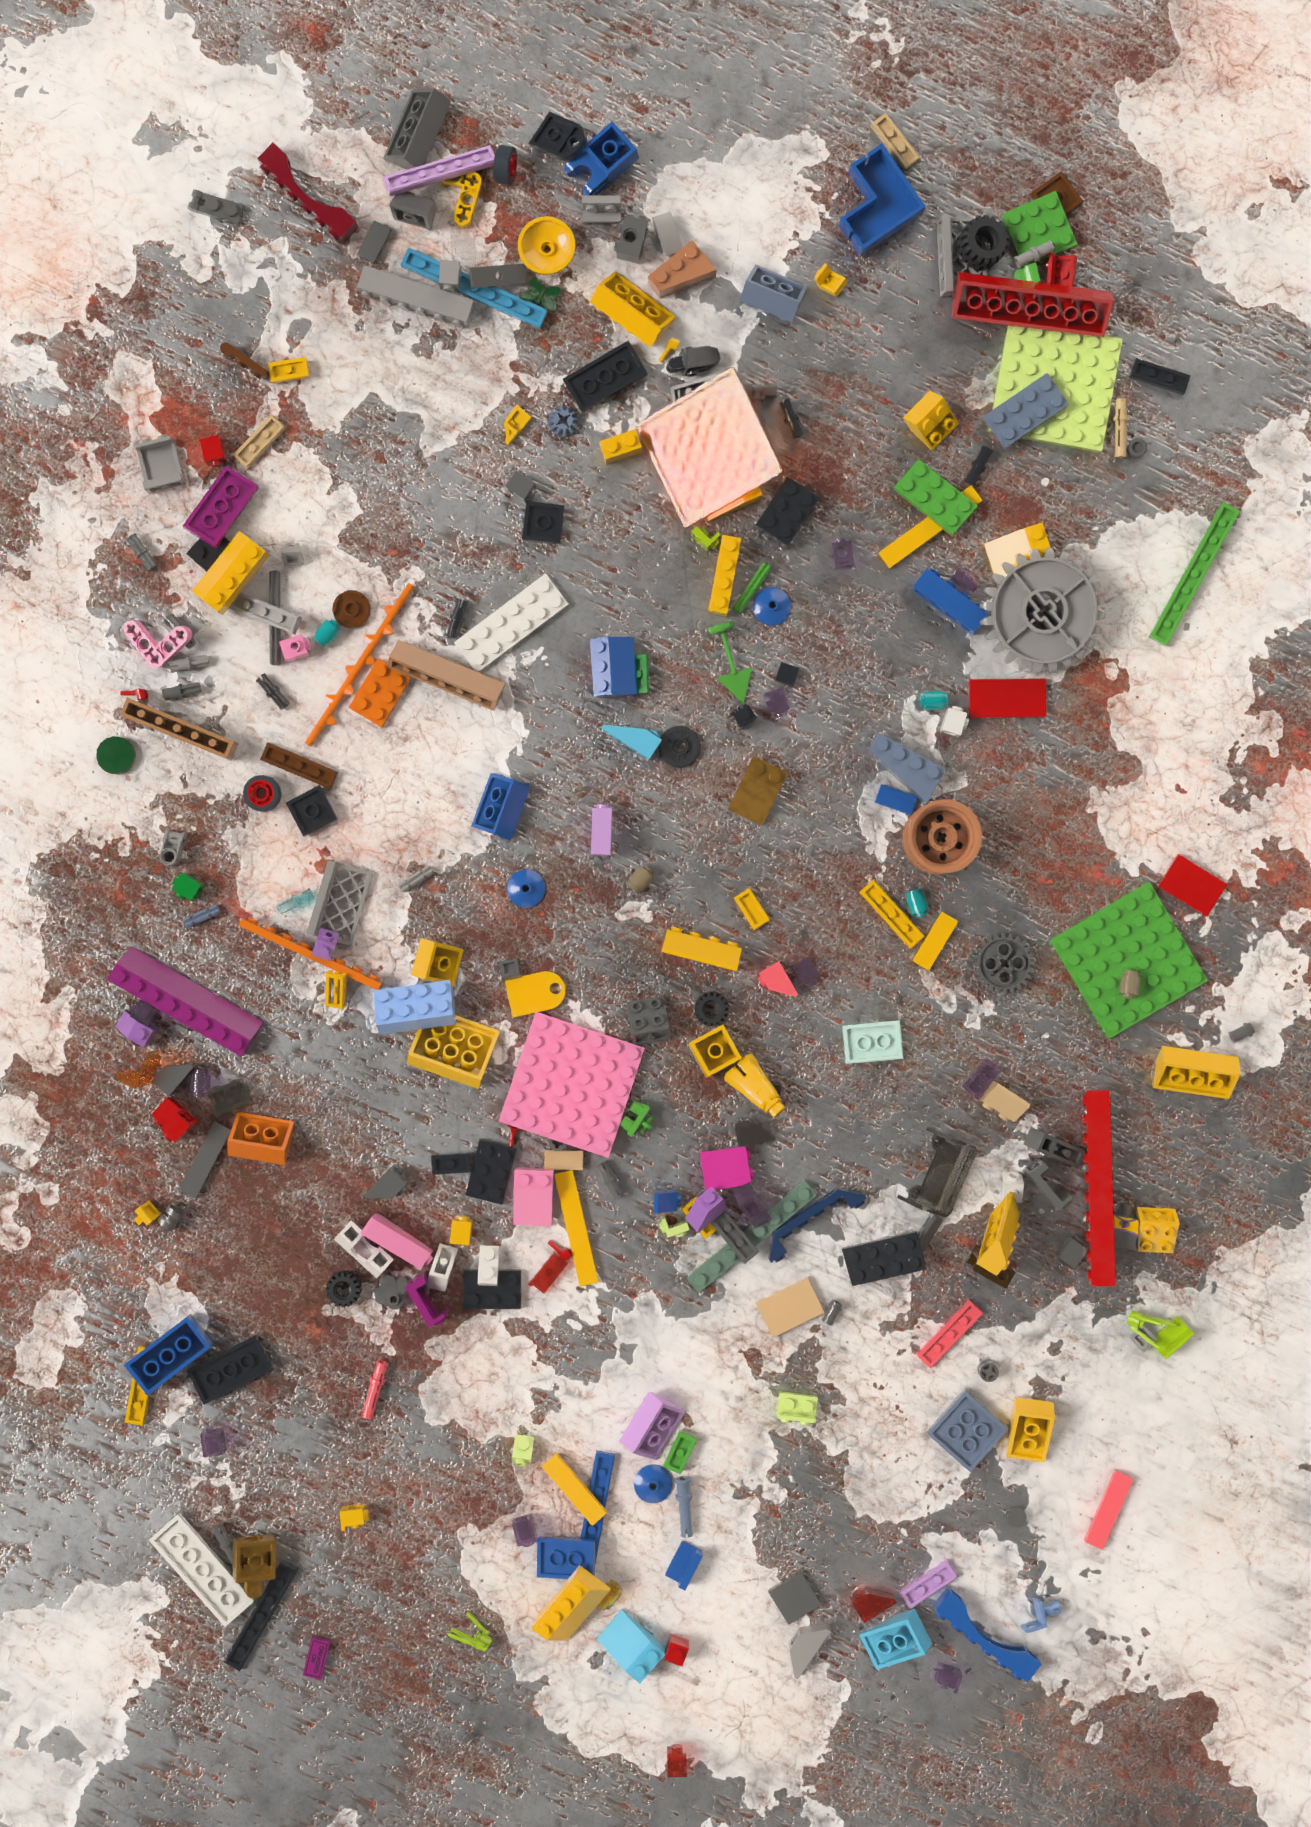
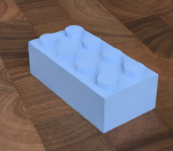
M450 980L374 990L375 1021L380 1035L456 1024L454 990Z

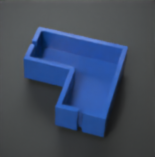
M883 144L868 152L867 158L864 155L850 165L848 174L866 201L841 217L838 227L847 240L851 239V246L858 256L862 257L922 216L926 206Z

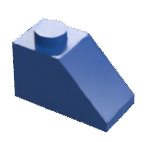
M654 1190V1213L676 1212L677 1206H681V1195H678V1190Z

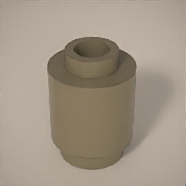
M646 865L643 868L639 866L628 879L630 881L627 885L639 894L654 879L652 876L654 872Z
M1124 970L1123 975H1121L1119 993L1123 994V998L1134 999L1135 996H1139L1140 972Z

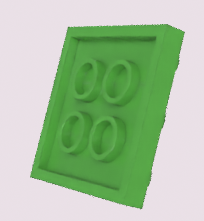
M1056 191L1001 215L1017 256L1029 251L1030 247H1037L1048 240H1051L1054 245L1055 251L1051 253L1055 255L1077 246ZM1047 254V255L1041 257L1039 261H1037V262H1034V261H1033V262H1031V263H1029V264H1032V263H1036V264H1037V263H1039V262H1041V261H1044V260H1046V259L1049 258V254Z

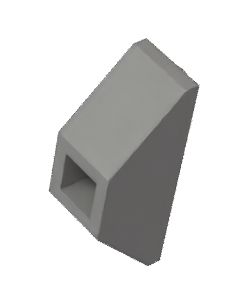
M827 1623L800 1627L788 1643L794 1677L796 1679L807 1672L809 1662L818 1656L822 1643L825 1644L829 1640L831 1631Z

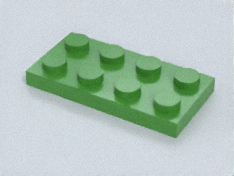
M919 459L894 486L895 492L952 537L978 507Z

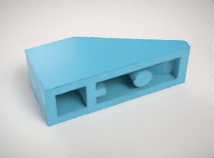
M602 725L601 730L649 761L662 742V739L659 738L661 735L652 729L649 732L646 729Z

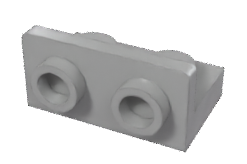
M582 196L583 223L621 222L620 196Z

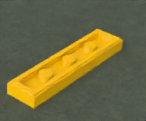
M874 879L859 892L910 949L925 937Z
M139 1346V1347H138V1352H137V1354H138L139 1352H141L143 1349H145L146 1347H145V1346ZM134 1378L132 1379L124 1423L144 1426L150 1394L147 1396Z
M558 1453L554 1454L541 1466L592 1526L608 1512Z

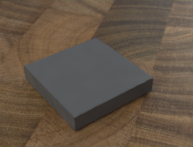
M801 1570L768 1590L788 1625L821 1605Z

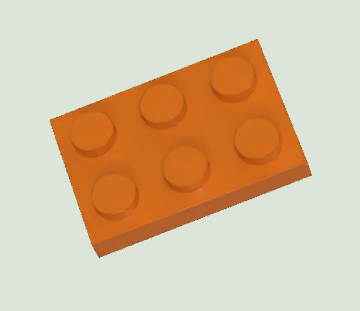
M377 659L348 708L378 726L383 727L411 678L388 668L387 663Z

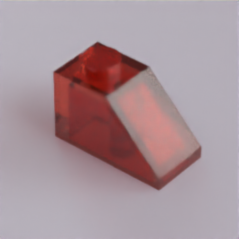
M868 1587L856 1590L850 1597L852 1605L864 1623L897 1603L893 1593Z

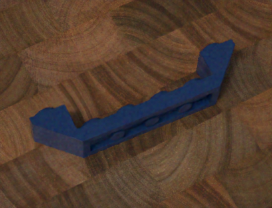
M836 1187L787 1220L772 1233L768 1254L769 1261L777 1263L785 1258L784 1254L787 1251L779 1240L781 1237L783 1239L789 1237L793 1233V1229L805 1226L808 1223V1219L812 1216L815 1218L824 1213V1208L829 1205L831 1207L840 1202L839 1198L842 1196L851 1209L853 1207L855 1209L859 1208L865 1203L864 1200L867 1198L865 1194Z

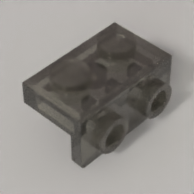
M234 1079L226 1085L213 1087L210 1091L206 1092L207 1097L211 1099L214 1115L217 1119L253 1105L248 1084L243 1079Z

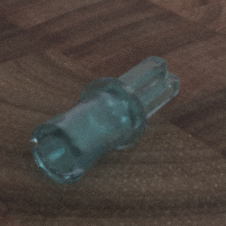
M308 888L296 895L292 894V897L278 903L276 907L279 913L283 914L296 907L300 908V905L314 900L315 897L311 889Z

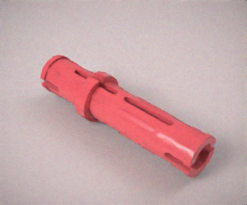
M377 1360L373 1376L370 1377L369 1381L371 1383L361 1414L365 1419H373L382 1385L385 1384L384 1377L389 1364L386 1361Z

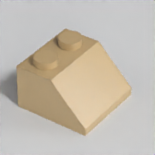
M995 1081L990 1082L979 1099L984 1102L982 1104L983 1107L991 1112L993 1109L999 1112L998 1117L1007 1123L1009 1120L1015 1122L1031 1105Z

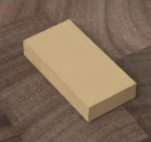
M545 1149L544 1169L583 1170V1150L554 1151L552 1149Z

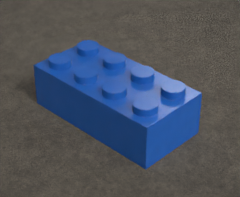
M189 1314L130 1359L124 1366L148 1396L211 1348L214 1343L195 1318Z

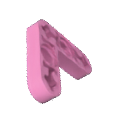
M138 620L127 621L123 628L125 635L148 664L154 668L166 665L192 638V631L187 626L175 627L159 644ZM135 625V627H136V628L134 629L135 632H132V631H131V630L133 629L132 626ZM180 631H184V638H179L178 640H176L175 638H178L181 635ZM143 639L148 640V642H149V647H148V649L143 648V646H142V640H143ZM168 641L173 644L172 652L166 649ZM157 655L159 656V658H158V661H159V662H156V661H155Z

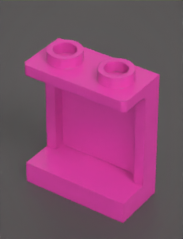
M745 1144L738 1147L700 1151L705 1191L710 1187L717 1190L750 1185L751 1179H754L753 1167L749 1168L748 1160H751L750 1148L746 1149Z

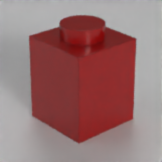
M218 435L199 439L204 461L208 466L219 467L223 465V462H227L223 442Z
M671 1634L665 1648L664 1660L683 1667L689 1650V1640Z

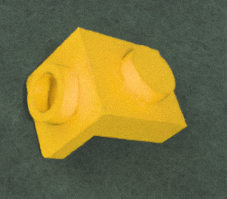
M826 263L817 271L814 277L819 289L835 297L840 294L848 283L845 277L831 271Z

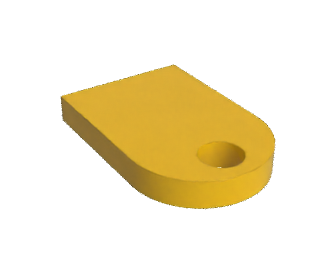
M549 971L505 981L513 1017L553 1009L563 1001L566 993L565 984L561 977ZM553 983L560 984V993L553 994L550 986Z

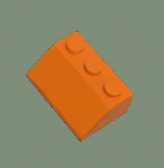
M237 1112L227 1140L228 1156L285 1165L290 1151L294 1121Z

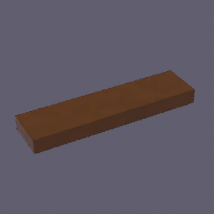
M268 742L260 760L328 789H332L339 773Z

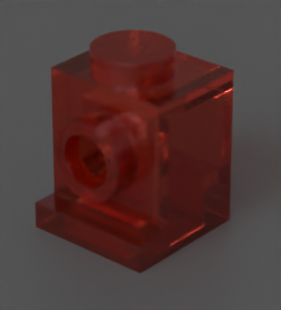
M681 1744L667 1746L668 1777H687V1754L683 1753Z

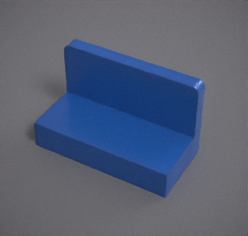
M681 1541L665 1572V1576L678 1582V1587L685 1591L703 1557V1551L685 1541Z

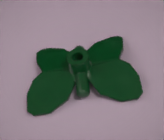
M532 277L530 289L522 291L519 298L524 301L536 300V304H540L542 301V306L546 310L555 312L556 301L554 299L559 296L561 288L550 287L547 289V286L542 287L541 282L536 277Z

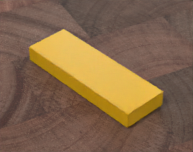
M940 912L912 961L929 971L958 921L944 912Z

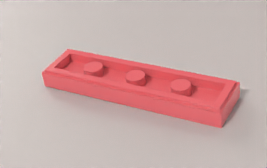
M968 1299L916 1355L931 1369L984 1313Z
M1114 1470L1084 1541L1102 1550L1104 1549L1133 1482L1132 1477Z

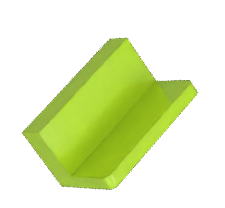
M1177 1315L1170 1320V1322L1176 1323L1177 1327L1165 1325L1154 1334L1158 1340L1156 1344L1161 1348L1157 1351L1165 1359L1169 1358L1195 1335Z

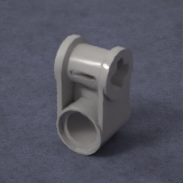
M168 828L165 830L160 853V860L163 864L174 867L180 863L187 839L186 832H173ZM173 852L174 860L168 862L167 855Z

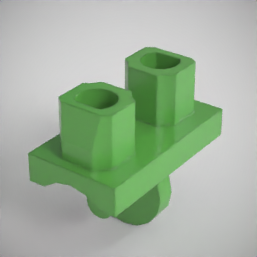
M634 1101L629 1110L638 1116L634 1121L625 1116L620 1123L631 1137L640 1124L642 1126L639 1132L644 1134L647 1128L651 1131L654 1128L650 1124L653 1120L652 1116L648 1115L646 1120H643L650 1109V1105L647 1103L644 1105Z

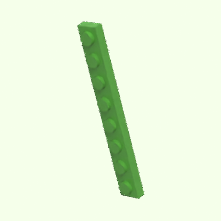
M1225 502L1220 504L1153 627L1149 638L1163 646L1168 644L1240 512L1238 509Z

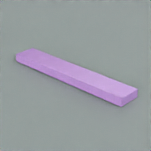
M489 145L384 176L383 183L389 196L397 195L491 167L494 163L495 154Z

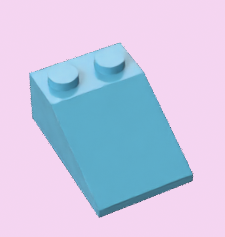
M915 1608L899 1613L859 1634L876 1670L923 1656L932 1645Z
M623 1609L618 1612L597 1637V1640L639 1684L665 1656V1646Z

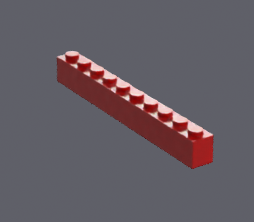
M1086 1090V1095H1082L1083 1106H1086V1114H1083V1125H1087V1133H1084V1145H1087L1088 1153H1084V1164H1088V1172H1085V1184H1089V1191H1085V1202L1089 1203V1211H1086V1223H1090V1231H1086L1087 1242H1090V1250H1087V1262H1091V1270H1088L1087 1276L1091 1286L1115 1287L1117 1280L1111 1091Z

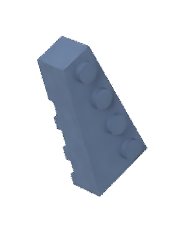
M879 732L875 735L867 749V752L907 787L923 804L928 803L946 770Z

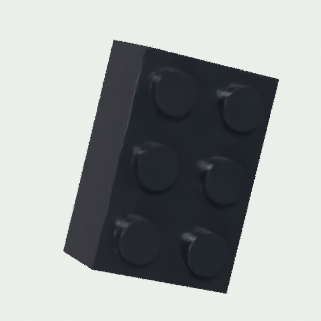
M787 476L756 523L755 530L787 550L818 503L819 497Z

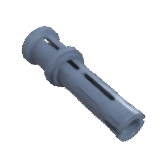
M679 1476L674 1479V1483L677 1485L675 1498L679 1502L680 1536L686 1538V1529L688 1537L693 1536L690 1501L693 1495L690 1493L691 1477Z

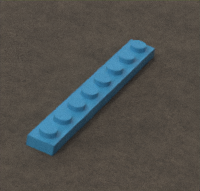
M408 248L400 264L401 267L439 284L440 261ZM461 271L460 290H455V292L537 329H541L548 310L529 301H524L495 286L471 288L470 275Z

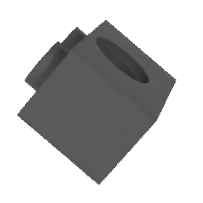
M626 215L625 220L620 222L618 232L621 233L620 240L616 239L614 246L617 259L639 264L648 230V220ZM629 236H633L635 238V241L628 242L625 239Z

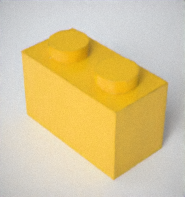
M636 429L599 441L606 465L642 453V446Z

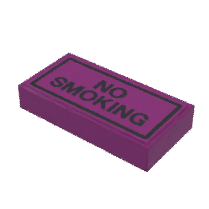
M312 1636L303 1676L322 1679L331 1640Z

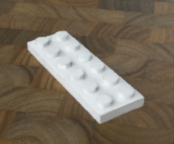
M544 574L454 643L473 669L481 672L569 606V604L549 577Z
M180 1513L149 1539L152 1545L225 1627L255 1601V1599L249 1598L246 1595L244 1585L235 1582L230 1569Z

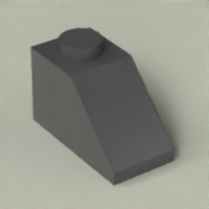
M192 1063L159 1067L154 1072V1079L151 1082L168 1097L172 1096L198 1065Z
M392 1166L364 1194V1197L369 1199L394 1198L397 1194L401 1196L408 1189L405 1185L409 1181Z

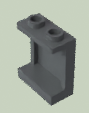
M1034 1159L1022 1171L1053 1207L1058 1210L1061 1208L1063 1210L1072 1203L1073 1196L1065 1190L1056 1195L1040 1176L1049 1167L1040 1159Z

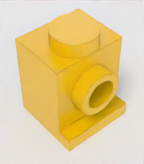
M365 1504L342 1506L339 1511L341 1531H345L347 1526L351 1528L362 1527L365 1522L370 1521L369 1510H366Z

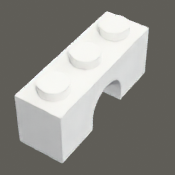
M350 1221L334 1240L377 1278L394 1259L381 1247L375 1248L361 1234L362 1230L354 1222Z

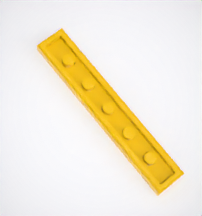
M972 485L961 492L976 505L982 502V499ZM927 517L881 550L878 555L890 569L943 529Z
M567 1170L554 1173L579 1285L585 1286L598 1283L599 1280L574 1171Z

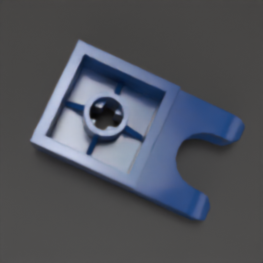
M612 121L586 144L585 149L579 156L570 160L565 165L564 171L569 177H576L582 172L592 174L591 179L584 186L585 196H597L639 159V155L634 145Z

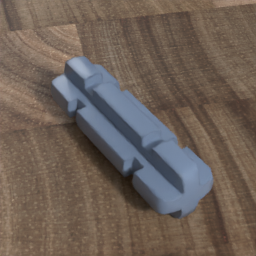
M213 905L209 909L207 908L192 914V917L184 918L183 922L187 928H190L195 923L199 924L212 918L211 916L219 915L221 911L218 905Z

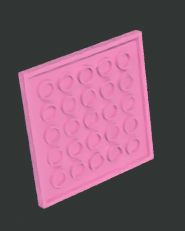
M535 1012L499 1122L609 1158L645 1048Z

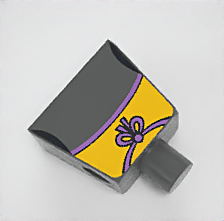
M1120 1203L1118 1214L1114 1213L1115 1247L1138 1251L1139 1220L1130 1216L1131 1205Z

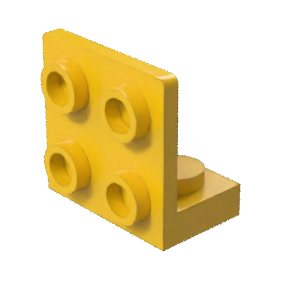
M1137 1207L1136 1216L1139 1220L1138 1251L1136 1252L1173 1253L1180 1225L1176 1210L1171 1208Z

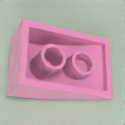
M515 1168L513 1225L552 1226L554 1169Z

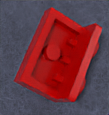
M1049 253V260L1046 261L1048 273L1044 283L1075 287L1077 256H1056L1054 253Z

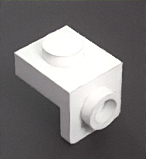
M1003 1172L1002 1200L1011 1191L1014 1193L1016 1203H1022L1024 1189L1022 1173Z

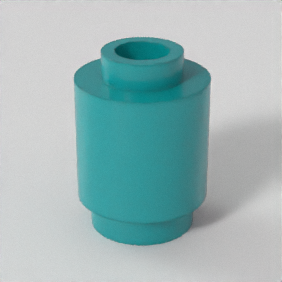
M326 619L317 629L316 635L313 638L325 648L340 634V625L333 619L330 621Z
M942 690L923 692L922 696H919L920 707H923L924 711L941 710L943 707H948L947 692H942Z
M921 888L907 892L906 900L911 916L916 915V918L927 915L926 911L930 909Z

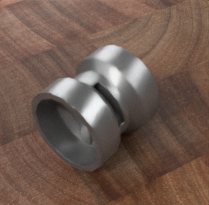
M169 1204L166 1208V1213L160 1215L157 1221L165 1229L173 1231L177 1221H181L185 1215L179 1208Z

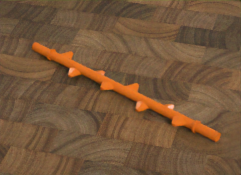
M408 583L394 605H386L384 607L387 616L375 635L365 634L364 638L368 646L355 665H347L345 667L348 676L336 695L327 694L325 696L329 706L318 723L314 725V729L305 741V744L311 747L320 732H323L322 729L325 725L336 724L332 714L344 695L354 694L352 683L363 666L375 664L371 654L383 635L393 634L390 624L401 607L405 605V601L414 589L412 584Z

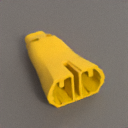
M745 1055L737 1063L740 1069L735 1066L732 1067L725 1074L724 1081L743 1094L758 1108L776 1118L784 1111L785 1106L781 1103L780 1096L763 1072L754 1055Z

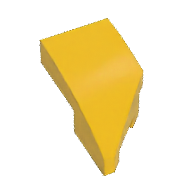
M519 405L514 407L504 422L505 441L508 445L512 443L533 418Z

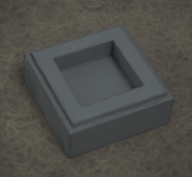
M518 958L499 961L502 981L521 978Z

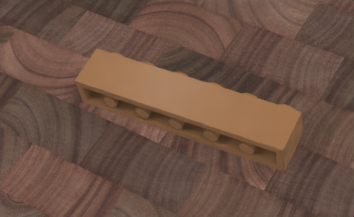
M398 640L389 656L388 668L492 711L495 710L503 694L505 683L500 680L490 678L479 671L468 669L462 664L451 662L445 657L434 655L425 649L412 646L408 642Z
M128 697L120 713L125 718L232 761L239 744Z

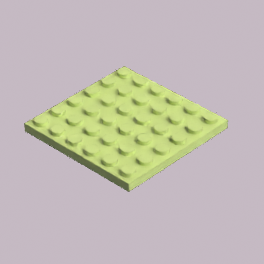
M1008 325L992 410L1048 373L1069 405L1023 436L1022 439L1101 453L1123 339L1111 336L1098 337Z

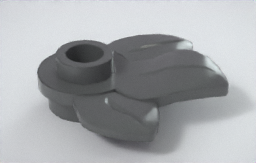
M383 1273L379 1281L380 1288L371 1290V1295L378 1304H386L393 1310L400 1309L405 1302L404 1295L407 1292L405 1286L408 1281L405 1276L395 1280L393 1276ZM394 1296L397 1297L396 1303L392 1302V1298Z

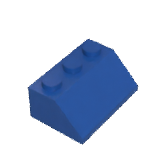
M634 637L591 638L594 696L610 698L638 695Z
M490 773L471 827L511 841L524 803L528 797L530 786Z

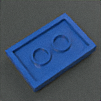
M541 1536L537 1538L538 1578L569 1579L579 1565L595 1576V1540Z

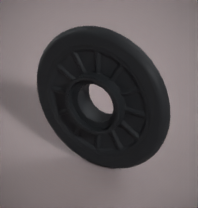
M671 727L660 738L662 739L659 745L660 755L670 766L677 768L687 767L694 763L700 754L701 743L699 737L688 727ZM678 741L685 744V750L682 752H677L674 749V745Z

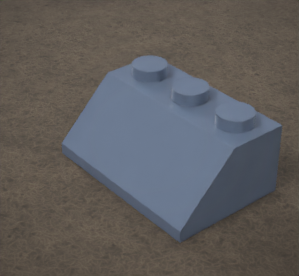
M755 264L745 282L739 301L744 302L749 307H756L766 314L775 315L782 321L792 323L808 286Z

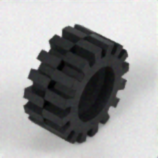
M707 992L697 999L694 1011L696 1018L703 1025L714 1027L726 1020L729 1014V1005L721 994ZM708 1002L718 1004L719 1012L716 1016L710 1017L705 1014L704 1007Z
M340 1271L329 1279L325 1292H327L326 1297L330 1299L329 1302L331 1304L334 1303L336 1307L341 1306V1308H345V1306L349 1307L358 1300L362 1293V1283L359 1282L360 1278L356 1277L355 1273L351 1274L349 1273L350 1271ZM340 1282H347L350 1285L351 1292L349 1295L341 1296L338 1294L337 1285Z

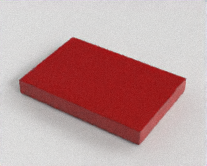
M1177 854L1157 887L1205 917H1208L1228 884L1180 854Z

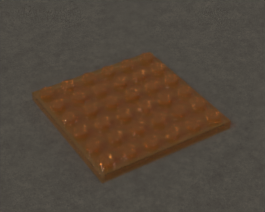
M735 367L729 368L636 424V428L684 528H689L785 473Z

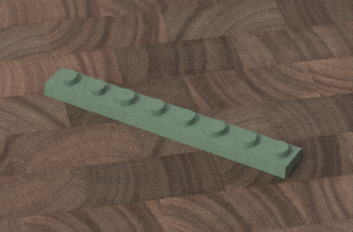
M803 1180L747 1226L743 1232L756 1246L816 1197L817 1194ZM726 1244L686 1278L699 1293L736 1263L739 1257Z

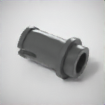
M1249 1022L1243 1023V1026L1228 1033L1232 1042L1236 1043L1247 1036L1252 1037L1255 1030Z
M834 1299L828 1303L829 1307L822 1318V1321L830 1326L833 1325L839 1311L843 1310L841 1308L842 1304Z

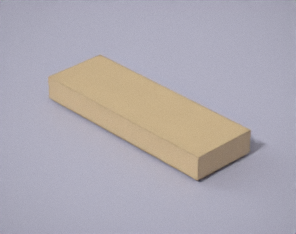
M887 113L871 123L870 127L904 172L920 161V156Z
M271 414L232 456L248 470L287 428Z

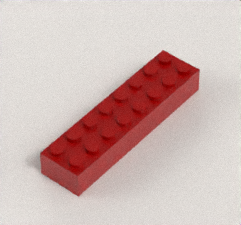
M958 272L951 313L952 318L1104 337L1114 299L1111 291Z

